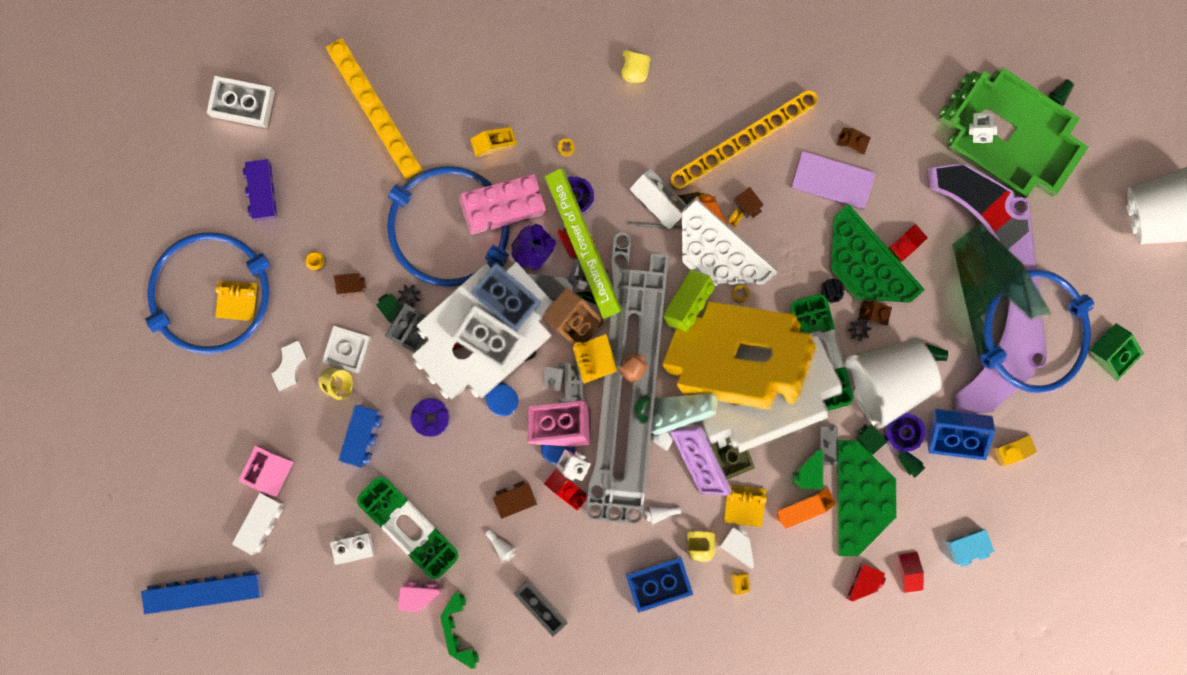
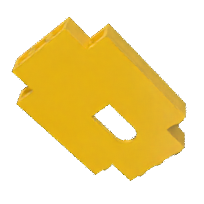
M708 302L703 318L696 317L694 325L690 327L688 332L676 328L663 361V366L668 374L680 376L677 385L682 394H713L720 401L770 409L771 403L775 401L776 392L783 393L788 403H796L797 397L801 395L804 380L807 378V372L810 369V363L816 351V343H814L810 334L799 333L800 324L795 314ZM740 343L767 347L773 351L770 360L763 363L735 358Z

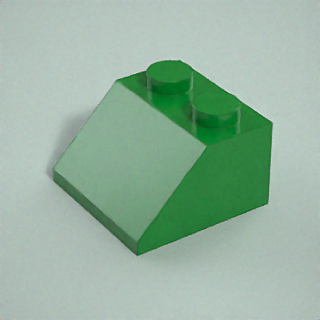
M1117 323L1108 329L1106 334L1090 349L1094 359L1117 381L1144 355L1133 333Z
M814 449L795 468V472H792V484H795L796 488L823 489V449Z

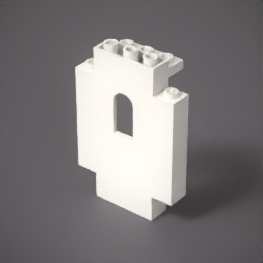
M517 262L506 272L542 303L516 332L523 336L525 340L505 371H502L476 353L471 354L464 360L457 359L453 354V346L457 342L453 338L474 306L509 327L471 294V291L491 269L487 264L483 265L416 325L419 328L417 331L424 340L428 338L429 341L412 355L415 358L413 363L420 370L424 368L428 373L426 375L428 380L432 384L437 383L441 387L438 391L446 399L448 397L454 399L468 385L471 386L469 390L476 398L478 396L481 398L485 397L551 337L550 333L539 321L543 319L542 316L545 314L546 309L553 302Z
M813 337L814 343H816V351L810 363L807 378L804 380L801 395L797 397L795 404L788 403L783 393L776 392L775 401L771 403L770 409L748 405L734 406L729 402L717 400L716 414L697 421H701L703 425L702 430L706 438L709 439L710 444L717 442L719 448L727 446L725 438L730 437L733 447L737 446L739 452H742L826 419L827 409L822 400L841 393V383L819 337ZM747 344L738 348L735 358L763 363L770 360L773 351L767 347Z

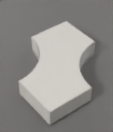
M300 341L281 348V365L275 372L271 373L278 391L297 384V368L301 362L307 359Z

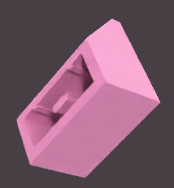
M257 445L254 447L238 481L277 497L294 462Z
M408 580V582L400 587L398 610L420 611L443 590V587L438 586L436 582H427L425 585H419V581Z

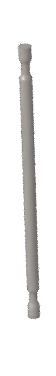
M629 222V226L668 229L663 224ZM675 225L671 229L682 230V226Z

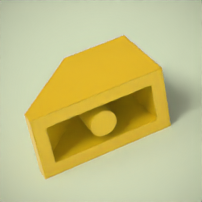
M512 127L483 131L470 139L476 157L490 155L517 145Z
M1030 434L994 447L1000 466H1007L1021 461L1037 452Z

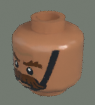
M638 352L635 355L628 353L619 364V374L630 382H633V380L639 381L648 369L647 364L644 362L646 358Z

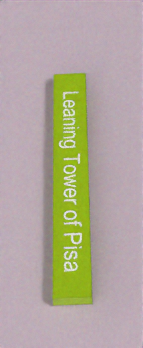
M559 169L544 176L603 319L622 312L564 169Z

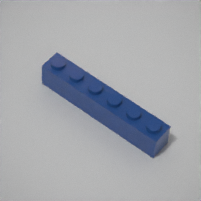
M254 571L242 572L243 576L235 577V573L223 575V579H216V576L205 577L202 582H197V579L185 580V584L178 585V582L166 583V587L160 588L159 584L149 585L147 590L141 591L144 615L260 598L263 596L260 573L255 574Z

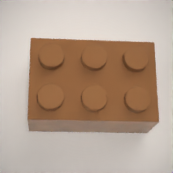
M568 288L558 295L556 301L546 309L545 314L542 316L550 326L573 346L578 342H587L604 323L580 297Z

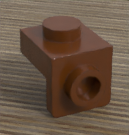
M843 128L839 134L837 145L839 147H846L859 155H864L871 137L855 128Z
M863 301L859 318L888 326L892 307L874 301Z

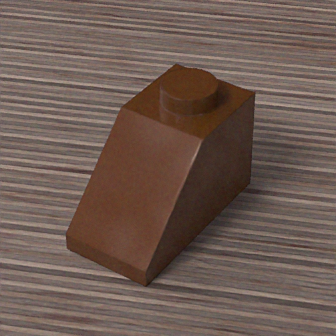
M360 273L333 275L337 295L347 297L365 293L364 289L367 288L365 277H362Z

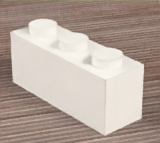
M652 169L645 172L630 188L634 196L640 199L647 206V209L654 213L669 230L682 219V210L687 205Z
M264 492L259 493L232 545L251 555L257 552L260 553L265 545V542H263L265 536H269L274 528L272 523L283 512V502Z

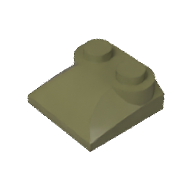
M730 437L725 438L727 446L719 448L717 442L709 444L726 480L755 469L749 450L739 452L737 446L733 447Z

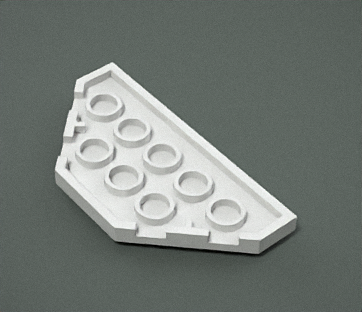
M694 198L682 210V261L691 270L710 275L715 286H718V284L745 285V283L763 285L778 272L774 265L697 198Z

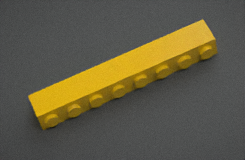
M342 37L325 47L404 178L408 180L422 172V168Z

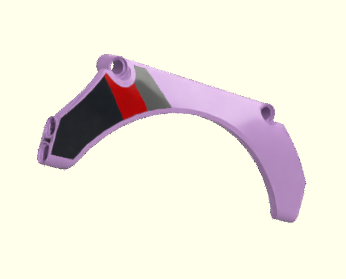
M954 164L928 169L930 189L944 194L965 206L987 228L1002 254L1008 278L1022 271L1037 269L1030 206L1025 198H1014L1012 190L966 164ZM1018 202L1026 204L1024 211H1016L1015 206ZM1038 277L1020 280L1009 288L1008 318L999 344L1007 354L1006 361L1002 365L1012 376L1024 383L1035 374L1034 368L1043 367L1048 359ZM1037 353L1044 356V361L1041 364H1035L1033 361V356ZM985 367L969 385L954 395L955 411L973 414L993 412L1018 388L1008 383L995 367L993 369Z

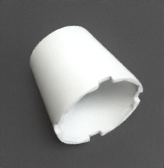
M1187 167L1128 188V205H1126V210L1131 218L1132 233L1135 234L1139 244L1187 241Z
M917 338L854 354L847 357L845 361L846 371L854 385L852 389L854 398L871 424H877L878 428L886 426L941 389L938 366L928 348Z

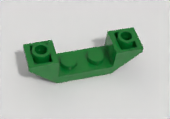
M458 590L440 616L448 654L469 668L475 669L479 662L478 652L474 651L473 647L458 650L457 647H460L458 635L454 636L453 628H456L454 617H450V614L463 611L464 606L467 605L465 595L461 594L460 590Z

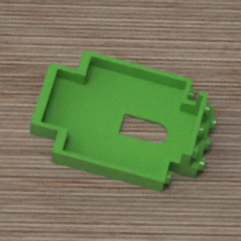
M1004 67L1000 71L996 70L992 76L986 71L981 74L975 70L970 75L966 73L960 82L963 84L959 90L955 89L950 96L952 101L949 106L945 104L939 113L942 115L939 121L956 132L948 140L950 145L947 149L994 181L1012 190L1018 197L1027 198L1035 186L1052 197L1057 195L1089 148L1070 135L1080 118ZM990 110L1015 126L1016 129L1007 142L993 135V143H973V135H969V123H973L974 113Z

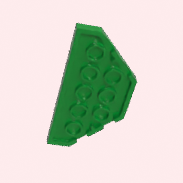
M849 204L833 217L830 271L843 283V286L856 300L911 303L925 290Z
M838 440V556H859L897 518L896 478L857 440Z

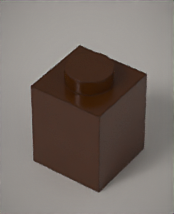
M751 187L733 200L739 209L744 212L746 218L750 216L755 218L762 212L761 208L764 206Z

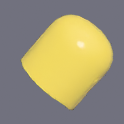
M623 50L622 57L625 59L624 67L621 69L623 79L631 83L644 82L648 76L651 57Z
M329 367L322 371L319 376L318 383L320 389L336 400L347 398L352 391V376L345 370ZM336 375L342 379L340 388H332L336 385V383L331 384L332 376L336 381ZM342 389L345 390V393H344V394H342V395H335V394L338 393L340 390H342Z
M698 531L687 532L689 557L698 562L711 560L715 555V534Z

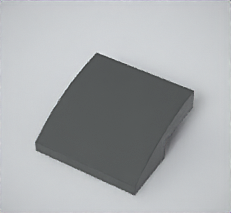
M404 303L385 336L411 352H417L425 340L417 332L419 328L416 325L426 315Z

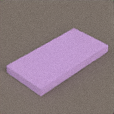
M802 151L791 188L864 210L875 172Z
M684 426L670 430L700 494L729 495L732 490L701 426Z

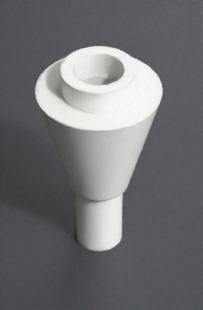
M648 506L647 510H645L646 521H649L651 525L671 515L681 514L680 506L672 508Z
M491 529L485 533L492 541L501 561H509L516 554L514 546L498 538Z

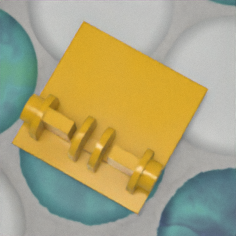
M219 280V285H216V293L218 295L215 318L254 321L257 283Z
M607 334L584 343H575L572 347L583 384L618 371Z
M729 484L732 492L727 495L724 523L762 527L764 506L767 499L766 489Z

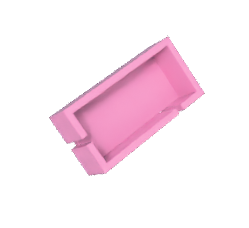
M535 174L461 193L459 201L470 235L485 232L488 226L492 230L543 216L546 208L541 194H538L539 186Z

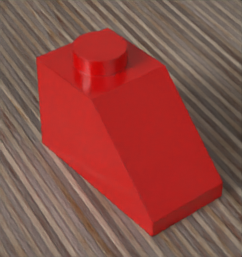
M914 224L888 248L902 262L928 237L917 224Z
M860 563L846 599L853 602L877 592L885 584V573Z

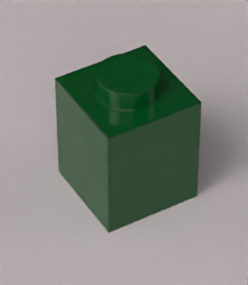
M386 293L378 299L379 303L376 306L389 323L392 324L402 305L392 293L389 295Z
M864 424L857 430L858 435L856 439L871 454H875L888 442L873 424L868 426Z

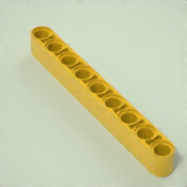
M809 90L801 93L677 170L671 176V187L674 190H683L807 113L817 103L818 97L816 93ZM810 97L813 103L807 105L804 103L803 98ZM790 106L794 107L797 113L791 115L788 113L787 108ZM776 116L780 119L781 123L774 125L771 122V118ZM755 127H762L764 134L758 135L755 132ZM739 137H746L748 139V144H740L738 140ZM725 146L730 147L732 154L725 155L722 148ZM709 156L714 157L716 164L709 165L706 162V158ZM693 166L698 167L700 174H691L690 168ZM680 176L684 179V183L676 185L674 178Z

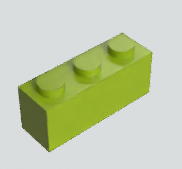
M694 270L689 271L663 314L668 326L688 332L690 327L694 325L697 315L704 308L709 295L714 291L715 285L710 275Z

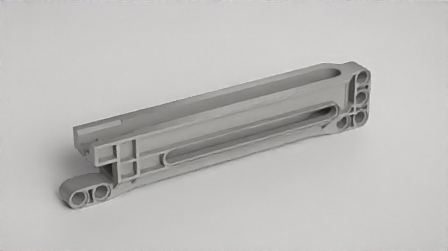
M619 232L613 240L611 269L613 290L622 312L611 316L608 338L618 371L604 377L597 457L589 483L586 512L588 517L594 520L637 523L643 516L669 255L651 253L648 271L626 269L629 263L631 238L627 233ZM625 237L628 243L625 246H619L617 239ZM623 256L626 262L624 265L619 266L615 263V258ZM631 315H635L639 319L636 352L646 358L644 362L647 364L648 369L639 381L633 380L624 474L622 478L616 479L613 477V464L622 384L619 364L625 355L628 318ZM648 395L651 398V403L647 405L645 412L649 421L640 425L634 412V406L640 396ZM598 485L603 489L600 496L592 494L591 490L594 486ZM592 505L600 507L599 515L594 516L590 514L589 509ZM617 507L620 510L619 516L611 517L609 515L610 508ZM631 509L639 511L637 519L632 520L628 517V512Z

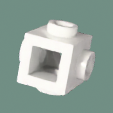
M974 113L973 123H969V135H973V143H993V135H997V123H993V113Z
M564 450L556 467L564 473L566 478L573 481L576 478L582 481L588 473L591 464L585 459L586 456L578 451L572 453Z

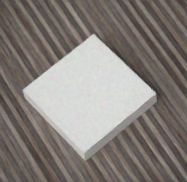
M333 326L322 362L360 374L371 337Z

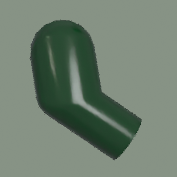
M588 291L575 293L582 300L597 305L593 293Z
M648 395L640 396L634 406V412L640 425L649 421L645 412L647 405L651 403V398Z

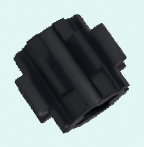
M832 278L822 283V291L820 292L832 304L843 299L845 289L842 282L839 283L838 279Z
M404 285L403 291L398 290L401 294L398 301H404V303L415 307V302L421 301L417 296L421 291H414L415 285H412L410 288ZM412 291V295L414 296V298H410L407 301V297H405V294H409Z
M857 318L856 323L849 322L851 329H848L847 332L852 334L850 339L857 337L858 342H861L863 337L869 338L867 331L872 330V328L867 327L868 320L861 322V319ZM862 326L863 328L861 329V331H862L863 333H858V334H857V333H856V331H857V328H856V327Z

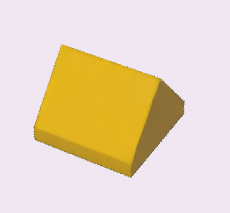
M748 573L731 575L733 594L741 595L750 592Z

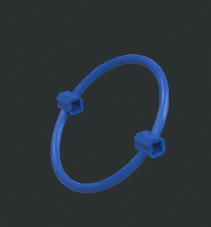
M454 166L436 167L414 176L403 187L397 183L393 186L388 195V198L393 201L387 222L388 238L397 260L410 274L424 282L437 286H459L476 272L455 279H442L427 275L415 268L405 258L396 239L395 220L399 205L403 208L408 205L413 196V193L409 192V190L422 180L440 174H458L469 177L484 187L493 185L486 178L469 169ZM510 225L502 227L498 247L493 244L485 256V259L488 261L486 264L490 268L495 263L502 268L509 257V254L505 252V248L509 238Z
M204 232L180 239L160 256L151 272L147 291L151 315L145 318L146 323L153 333L160 330L173 344L190 352L215 354L237 347L257 330L265 316L269 302V282L266 270L270 269L271 265L264 253L256 255L245 243L226 234ZM201 240L223 241L243 251L250 258V260L246 261L247 267L254 277L259 275L262 286L260 307L251 325L234 340L216 346L194 345L175 336L166 327L171 324L168 315L163 309L158 311L155 300L157 279L166 261L183 246Z
M1032 269L1011 276L996 290L986 311L984 338L987 351L981 354L982 364L987 369L995 367L1008 383L1023 391L1046 393L1063 387L1077 375L1087 357L1091 338L1088 312L1094 309L1093 299L1087 294L1080 296L1066 279L1050 271ZM1031 277L1046 278L1062 286L1073 298V301L1069 302L1068 309L1070 313L1075 317L1081 316L1083 340L1075 364L1064 377L1047 385H1030L1012 376L1002 365L1006 361L1007 354L1000 345L994 346L992 338V321L1000 298L1013 284Z

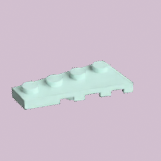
M713 394L654 398L651 433L658 435L715 415L717 397Z

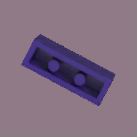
M264 159L245 162L243 176L244 179H247L248 186H245L246 197L250 200V205L247 206L249 217H252L255 221L278 218L271 161Z

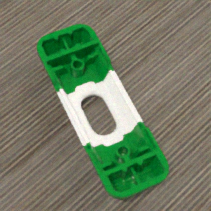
M816 294L795 300L790 306V312L795 314L800 324L799 333L810 334L812 338L818 336L819 339L825 342L830 362L841 383V393L822 400L827 411L850 405L853 402L854 394L827 298L824 295Z
M384 477L374 479L359 494L357 498L359 507L382 528L428 577L432 579L440 578L458 560L459 554L457 549L388 479ZM401 515H408L421 528L422 534L418 539H410L397 526V519Z

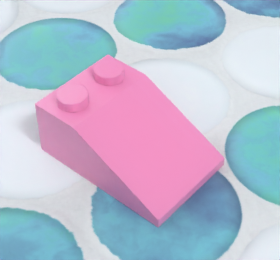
M584 400L529 406L528 443L570 447L590 445V408Z

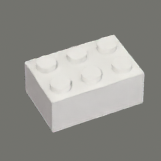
M214 76L207 114L213 118L267 128L275 91L268 86Z
M476 306L473 307L453 338L502 371H505L525 340L523 336Z

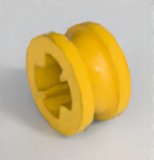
M564 138L560 140L558 151L562 156L567 157L574 153L575 145L571 139ZM563 143H566V145L567 143L571 144L569 152L567 150L565 152L562 151Z
M736 208L727 223H733V227H736L744 212L740 213Z
M738 285L732 291L733 299L739 303L746 301L750 295L749 289L744 285ZM744 289L745 298H737L736 290Z

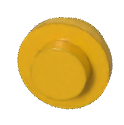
M312 251L306 256L305 263L309 269L319 270L324 266L325 259L320 252Z

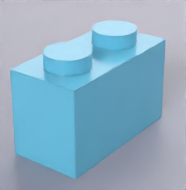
M979 529L946 541L953 562L961 566L971 564V560L979 558V560L990 557L989 553L994 552L986 529Z

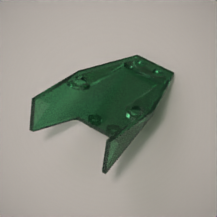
M978 224L952 244L978 356L987 351L984 338V322L981 316L986 313L988 303L999 295L1004 294L1031 320L1051 315L1049 308L1024 264L982 224Z

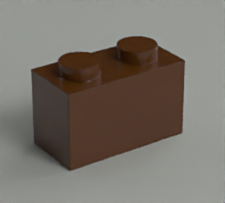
M524 481L514 484V489L507 491L504 488L495 492L497 496H494L493 500L501 519L538 504L530 483L525 484Z

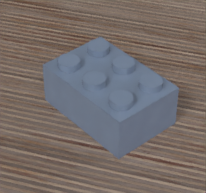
M497 263L494 264L471 291V294L515 332L522 327L542 303Z

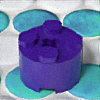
M570 176L567 179L573 193L580 195L578 196L579 200H577L582 215H584L592 208L594 190L586 179Z
M541 225L526 226L519 232L511 244V256L521 267L524 268L526 265L533 267L532 270H537L546 263L554 251L556 241Z
M430 398L418 402L410 416L412 426L416 432L427 437H434L444 433L450 425L451 418L449 408L445 403ZM434 413L435 416L433 418H435V421L428 422L427 414Z
M904 413L884 426L883 430L884 438L888 441L887 444L894 450L901 452L913 451L919 448L926 436L925 425L922 420L910 413ZM903 427H904V429H907V430H908V433H906V437H905V438H904V435H901V432L903 431V429H902Z

